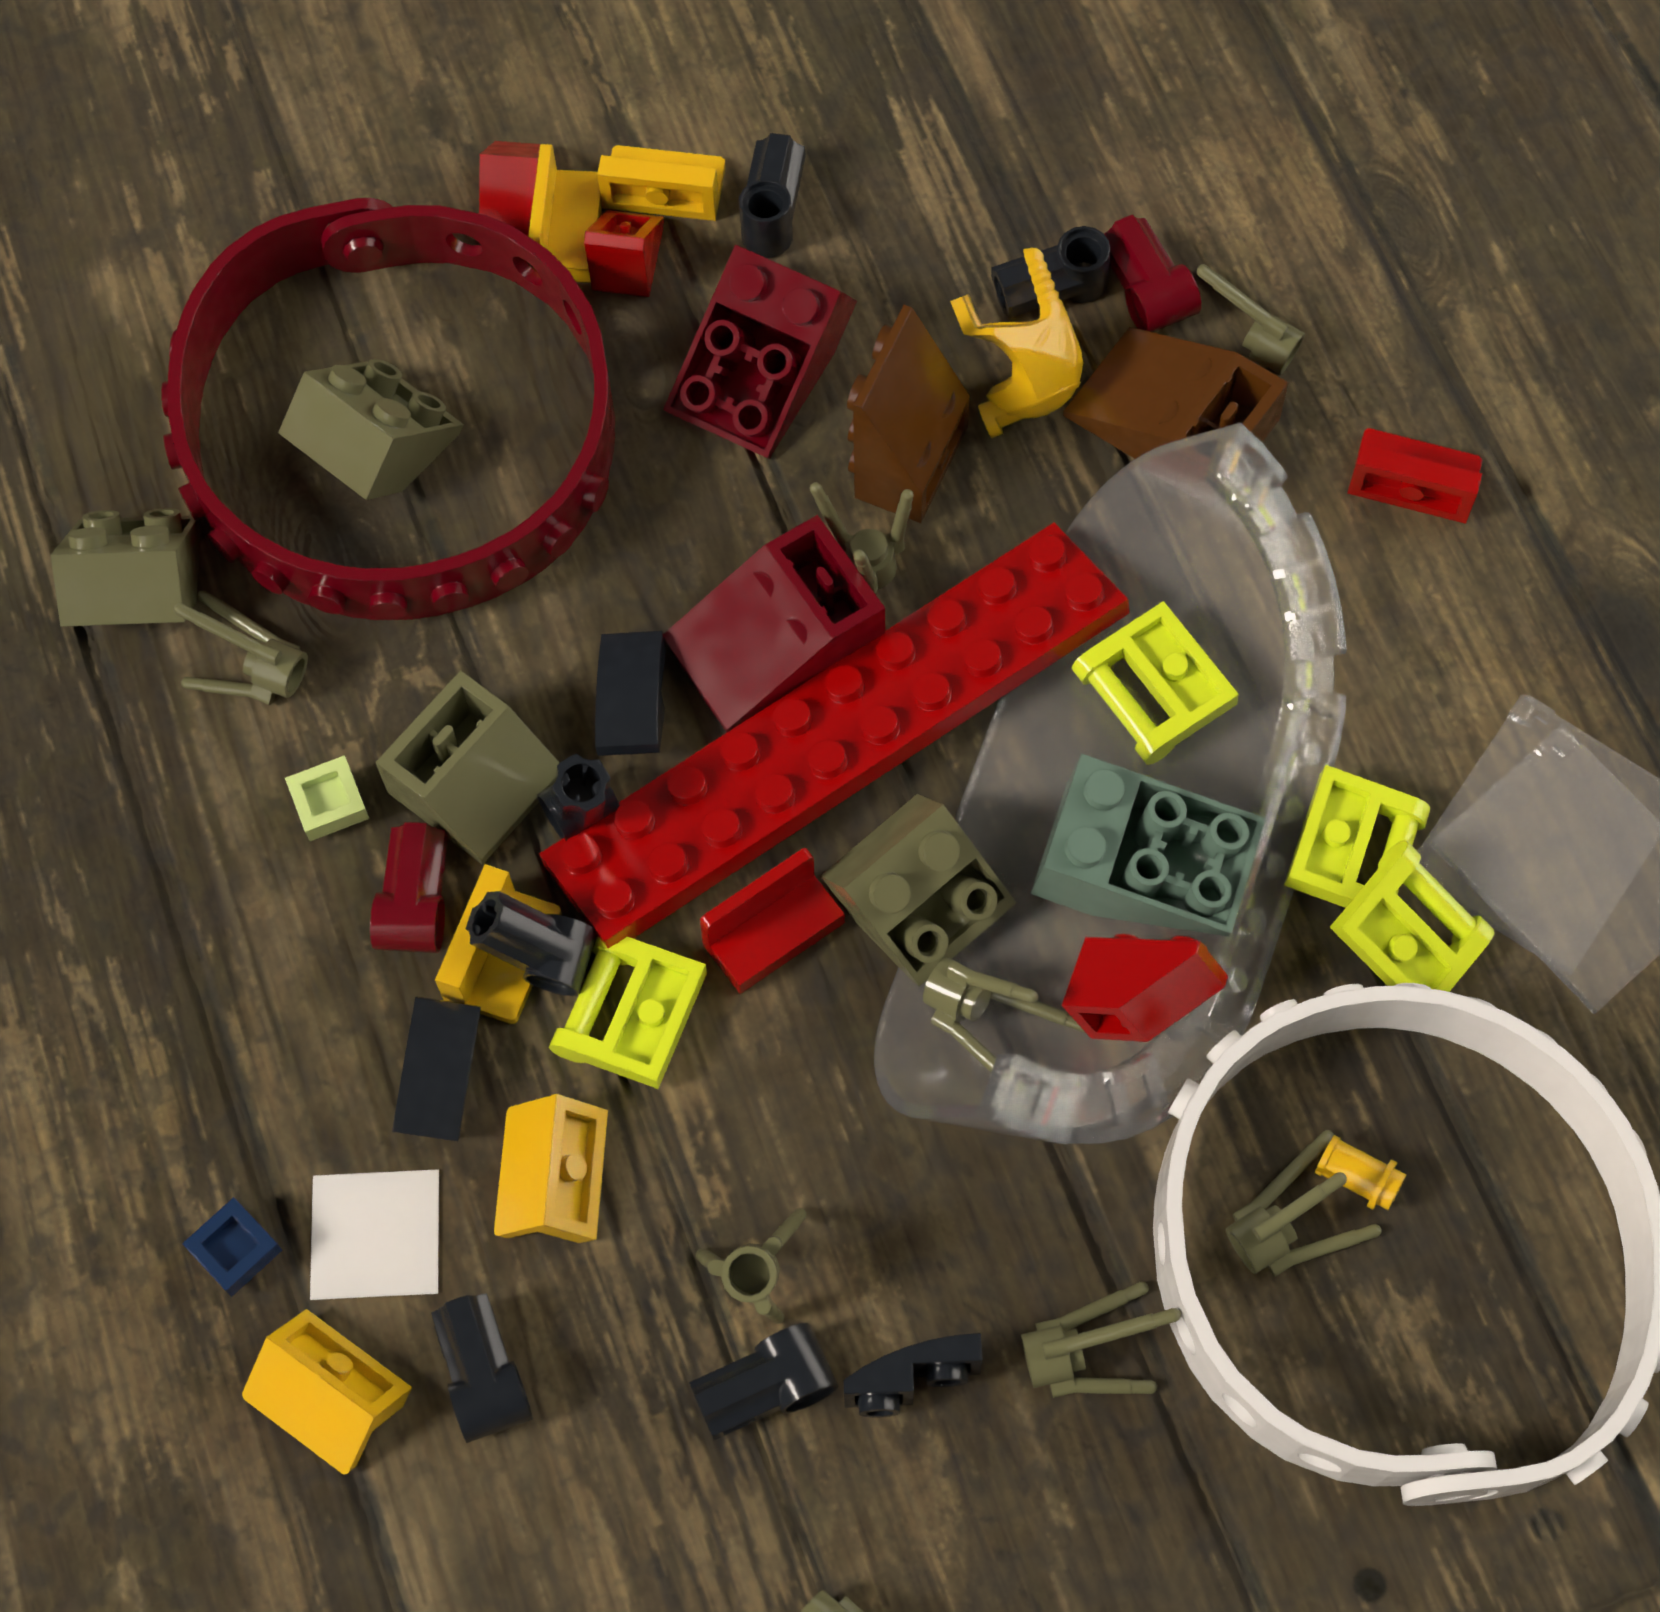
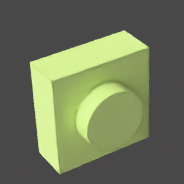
M345 755L285 778L309 841L370 819Z

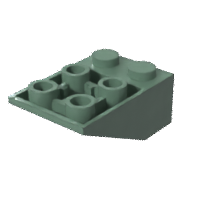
M1081 753L1066 784L1030 894L1091 916L1229 937L1234 927L1266 818Z

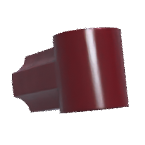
M1132 214L1115 221L1113 226L1104 233L1110 245V266L1125 289L1126 306L1136 328L1155 332L1199 314L1202 309V301L1192 273L1183 264L1174 266L1146 218H1136Z
M404 822L399 827H391L383 891L375 894L371 909L370 940L374 950L439 953L441 951L445 930V902L441 891L448 837L445 830L419 822Z

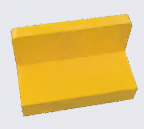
M540 144L528 237L549 250L569 270L576 282L591 283L584 240L585 231L602 214L598 172L557 170L553 145Z
M616 145L612 148L611 156L601 155L597 177L602 208L716 221L726 169L725 159L721 156Z
M485 864L435 981L444 1001L481 1006L480 1014L509 1024H515L519 1020L533 985L523 979L524 970L470 944V934L466 930V925L472 908L483 900L487 892L501 891L544 914L562 915V912L556 904L515 891L508 871Z
M559 1094L508 1108L494 1234L496 1236L512 1238L540 1232L576 1243L596 1240L608 1110Z
M305 1309L266 1337L242 1392V1396L245 1401L340 1473L348 1474L357 1466L372 1431L404 1406L412 1387L308 1309Z

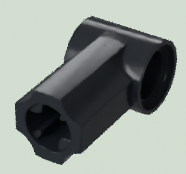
M770 133L767 138L756 141L747 186L739 196L742 243L745 249L765 258H773L783 254L789 249L793 241L792 221L805 163L806 150L805 146L796 143L790 135Z
M1087 226L1074 227L1063 234L1059 239L1058 245L1041 250L1044 255V261L1047 263V269L1051 273V279L1055 282V290L1059 292V299H1069L1072 302L1078 303L1093 302L1100 298L1107 290L1110 271L1109 240L1101 231ZM1024 256L991 267V277L997 299L1003 313L1007 314L1008 318L1040 308ZM1085 262L1092 264V266L1078 267L1074 264Z
M578 754L568 757L557 765L556 782L554 785L537 794V799L546 817L561 839L564 838L567 841L569 838L615 812L620 807L610 787L611 777L599 759H583Z
M501 891L487 892L483 900L472 908L466 925V930L470 934L471 945L524 970L523 979L526 982L554 994L578 996L597 938L595 928L567 916L544 914Z
M487 1293L459 1297L446 1302L441 1308L431 1312L441 1352L446 1360L452 1383L447 1384L449 1395L466 1443L533 1420L520 1374L515 1362H509Z
M800 1323L780 1330L756 1345L754 1353L689 1382L713 1440L719 1439L779 1410L787 1414L807 1408L825 1399L838 1389L839 1386L809 1323Z

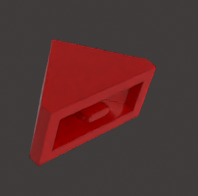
M494 141L480 153L479 214H485L509 224L529 236L540 144Z
M607 210L585 231L584 245L592 290L650 297L664 227L663 216Z

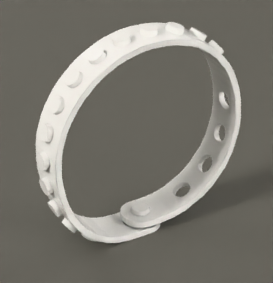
M1400 983L1394 986L1363 988V985L1348 984L1326 991L1323 996L1312 998L1297 1004L1295 999L1287 1000L1260 1015L1262 1022L1252 1027L1243 1036L1236 1030L1225 1036L1207 1054L1206 1057L1213 1065L1206 1072L1201 1083L1198 1084L1187 1078L1168 1113L1177 1117L1179 1121L1173 1130L1164 1153L1157 1181L1153 1218L1157 1282L1164 1310L1177 1308L1181 1312V1318L1177 1322L1170 1323L1171 1329L1189 1368L1210 1398L1247 1435L1285 1461L1337 1481L1368 1486H1401L1403 1504L1407 1506L1488 1500L1525 1493L1564 1474L1576 1485L1603 1466L1608 1459L1601 1449L1612 1442L1619 1433L1628 1437L1635 1430L1649 1405V1402L1644 1400L1643 1396L1650 1385L1654 1372L1658 1373L1660 1371V1194L1642 1140L1632 1129L1629 1121L1609 1095L1604 1085L1594 1075L1590 1074L1571 1054L1559 1046L1554 1039L1503 1010L1497 1009L1494 1005L1482 999L1431 989L1426 985L1417 983ZM1358 1028H1389L1421 1032L1441 1037L1472 1049L1499 1063L1534 1088L1569 1124L1590 1153L1606 1184L1613 1203L1623 1246L1626 1288L1624 1332L1613 1379L1607 1395L1589 1427L1571 1447L1547 1462L1505 1470H1497L1494 1452L1468 1451L1465 1444L1461 1443L1424 1448L1421 1455L1395 1456L1363 1451L1306 1429L1277 1410L1239 1373L1219 1345L1195 1294L1186 1259L1182 1197L1187 1155L1200 1114L1216 1092L1244 1067L1269 1052L1298 1040L1324 1033Z

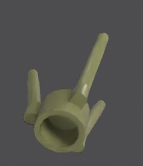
M1199 265L1197 268L1199 277L1255 320L1242 344L1243 347L1251 351L1249 357H1244L1266 370L1269 368L1280 375L1283 374L1300 348L1305 333L1278 317L1269 314L1207 265Z
M818 482L812 483L810 485V492L836 541L873 592L876 593L877 589L883 588L895 577L897 570L895 555L905 549L904 535L911 512L913 492L910 489H905L901 493L891 533L886 535L879 530L863 529L855 535H851L846 531L821 484Z
M201 590L197 594L200 602L255 639L184 604L179 603L174 606V612L178 616L248 651L243 664V673L250 676L253 683L184 677L181 681L183 688L249 697L267 705L273 703L276 694L290 698L296 692L304 677L308 663V655L300 650V646L279 638L205 590Z
M949 957L944 958L937 964L924 988L923 1002L936 1010L931 1019V1024L953 1036L990 1073L1015 1094L1023 1091L1022 1082L961 1025L960 1021L966 1018L972 1022L978 1020L986 1010L990 999L1059 1025L1086 1033L1067 1011L1037 1001L1038 993L1036 991L974 971Z
M1331 1130L1323 1131L1251 1203L1232 1214L1236 1222L1226 1227V1234L1236 1253L1252 1273L1257 1274L1267 1267L1270 1273L1276 1277L1293 1265L1380 1236L1382 1232L1381 1227L1377 1224H1372L1292 1250L1289 1249V1245L1298 1239L1290 1222L1343 1186L1347 1181V1177L1342 1172H1338L1320 1185L1318 1184L1282 1210L1277 1205L1265 1210L1328 1146L1334 1136Z
M798 1208L791 1213L763 1246L751 1243L740 1246L728 1255L726 1259L720 1258L706 1249H699L696 1252V1259L708 1268L710 1274L721 1276L724 1288L731 1297L741 1302L754 1303L755 1309L759 1314L765 1315L776 1324H780L784 1320V1314L770 1297V1293L774 1290L780 1275V1267L775 1255L801 1226L806 1218V1211Z
M1142 1281L1123 1290L1116 1291L1060 1318L1035 1323L1037 1331L1021 1334L1033 1388L1050 1385L1053 1398L1073 1393H1155L1158 1386L1152 1380L1074 1377L1073 1372L1086 1369L1082 1349L1177 1322L1181 1318V1312L1177 1308H1171L1078 1334L1077 1329H1073L1145 1295L1149 1290V1286L1146 1282Z

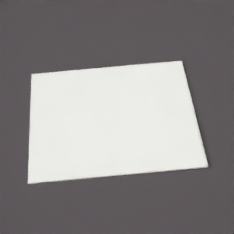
M439 1169L313 1176L310 1300L438 1294Z

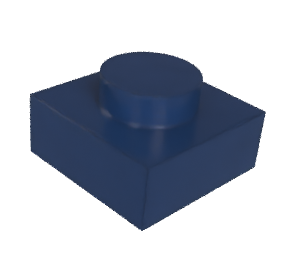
M234 1197L182 1243L231 1297L283 1251L276 1241Z

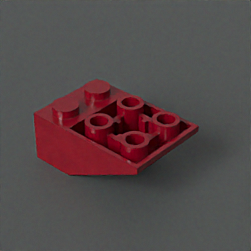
M735 244L663 410L770 459L832 359L857 301L835 288Z
M817 514L762 546L663 635L665 643L725 731L729 732L826 668L885 634V607Z

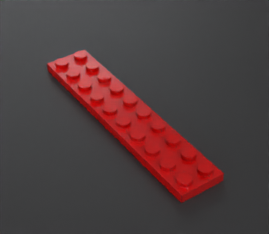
M1053 522L887 629L882 636L826 668L619 802L620 807L615 812L569 838L567 841L562 838L539 853L541 860L587 924L595 928L597 936L608 949L626 937L634 939L1130 614L1129 599Z

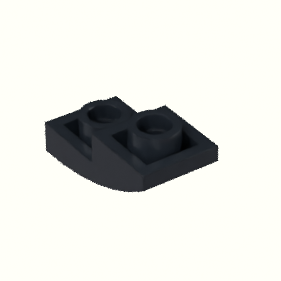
M663 631L601 634L595 712V748L597 756L660 753L665 714L661 692L666 656Z
M415 997L392 1132L459 1141L481 1006Z
M981 1333L952 1335L927 1340L896 1350L863 1366L843 1380L845 1408L858 1407L859 1415L862 1417H890L900 1414V1406L913 1405V1378L926 1377L927 1385L933 1387H954L967 1384L968 1375H980Z

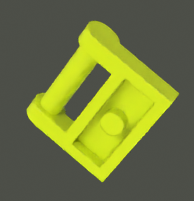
M1164 601L1087 650L1074 662L1071 668L1083 685L1091 684L1135 739L1137 744L1134 749L1146 765L1158 762L1175 745L1238 704V692ZM1121 659L1126 661L1170 717L1156 727L1111 670V666Z
M1325 765L1319 775L1284 886L1346 908L1364 886L1356 881L1377 815H1384L1392 822L1383 852L1384 855L1392 846L1400 841L1406 840L1413 846L1417 830H1422L1426 826L1430 806L1417 797Z
M1400 841L1382 856L1378 864V870L1333 922L1330 928L1387 986H1394L1400 983H1417L1426 985L1431 989L1450 992L1487 947L1495 932L1481 916L1472 917L1419 863L1421 854L1408 841ZM1402 884L1453 934L1452 944L1449 947L1395 893Z
M597 936L593 947V953L596 955L565 1027L556 1029L549 1049L564 1059L575 1063H587L659 1089L707 975L706 964L630 937L624 938L608 949ZM619 965L633 966L635 968L604 1040L601 1041L590 1037L589 1034Z

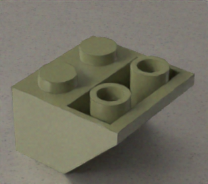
M371 359L366 362L334 365L330 368L305 371L278 433L365 500L402 492L460 434L464 424L445 411L446 406L440 399L429 393L418 391L402 379V373L397 367L380 359Z
M175 508L153 509L143 514L144 517L120 518V513L114 510H100L84 514L82 519L77 521L50 555L60 627L185 622L186 619L174 612V606L181 603L193 609L197 602L201 537L200 519L194 521L191 515L181 516V511Z
M461 670L375 762L387 793L432 827L445 830L450 841L482 865L539 803L537 794L554 785L556 782L557 765L559 764L557 759L506 703Z
M916 794L820 875L859 927L919 987L928 980L933 969L941 960L947 957L951 959L955 957L1017 903L944 804Z

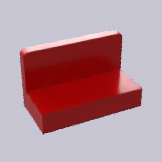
M1367 428L1363 433L1347 494L1466 524L1477 497L1483 474L1480 473L1482 458L1475 454Z
M802 848L700 918L703 946L739 994H742L845 923L844 912L814 875V857L807 848Z

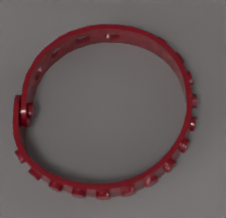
M355 198L309 207L275 217L254 227L226 247L210 264L192 290L182 311L177 329L172 334L169 347L168 381L162 383L161 389L162 408L165 417H169L171 433L164 434L163 440L171 469L182 468L188 480L187 484L178 488L184 503L194 521L205 516L212 529L208 537L226 560L233 563L237 559L252 573L255 580L269 591L280 595L283 593L298 602L312 606L320 611L369 620H415L466 609L497 598L529 581L564 554L586 527L593 512H597L606 498L609 487L608 478L614 453L615 414L602 333L592 306L569 270L549 250L515 227L485 214L440 205H404L393 207L380 199ZM452 233L470 236L478 241L480 245L466 244L455 238ZM416 263H449L492 272L517 283L548 304L568 325L585 352L594 374L592 416L582 450L568 476L551 498L514 529L480 547L437 561L401 568H357L311 559L287 550L248 527L217 498L205 481L200 455V414L204 386L213 358L222 339L239 314L253 300L276 283L297 273L324 265H330L344 272L361 273Z

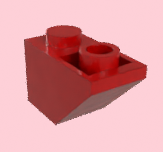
M1116 934L1113 938L1085 937L1061 1006L1091 1039L1149 1042L1225 988L1228 975L1210 954L1208 948L1201 941L1191 937L1174 936L1170 940L1141 939L1130 934Z

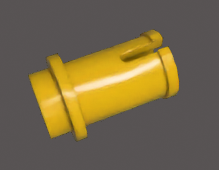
M1336 1135L1332 1137L1315 1170V1174L1330 1178L1338 1172L1344 1173L1347 1181L1343 1187L1368 1199L1367 1207L1372 1210L1376 1204L1389 1210L1407 1175L1395 1169L1396 1161L1391 1159L1389 1164H1386L1345 1143Z

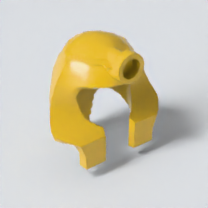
M1038 248L1023 249L1031 281L1034 285V291L1040 305V318L1038 320L982 324L969 294L950 301L964 335L994 343L1012 361V376L993 386L986 395L989 401L978 405L983 422L991 438L1003 434L1002 428L1022 419L1042 417L1059 409L1072 397L1081 383L1082 352L1063 302L1059 299V292L1055 290V282L1051 279V273L1047 269L1044 255Z

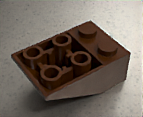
M903 305L894 325L885 324L877 336L872 353V359L875 362L868 376L859 374L849 393L847 409L853 411V419L848 431V441L854 443V449L850 457L848 471L854 473L856 499L895 514L901 493L905 489H910L914 497L909 519L922 523L968 428L970 395L914 309Z
M1129 327L1065 408L1063 416L1215 507L1280 420L1289 382L1237 352Z

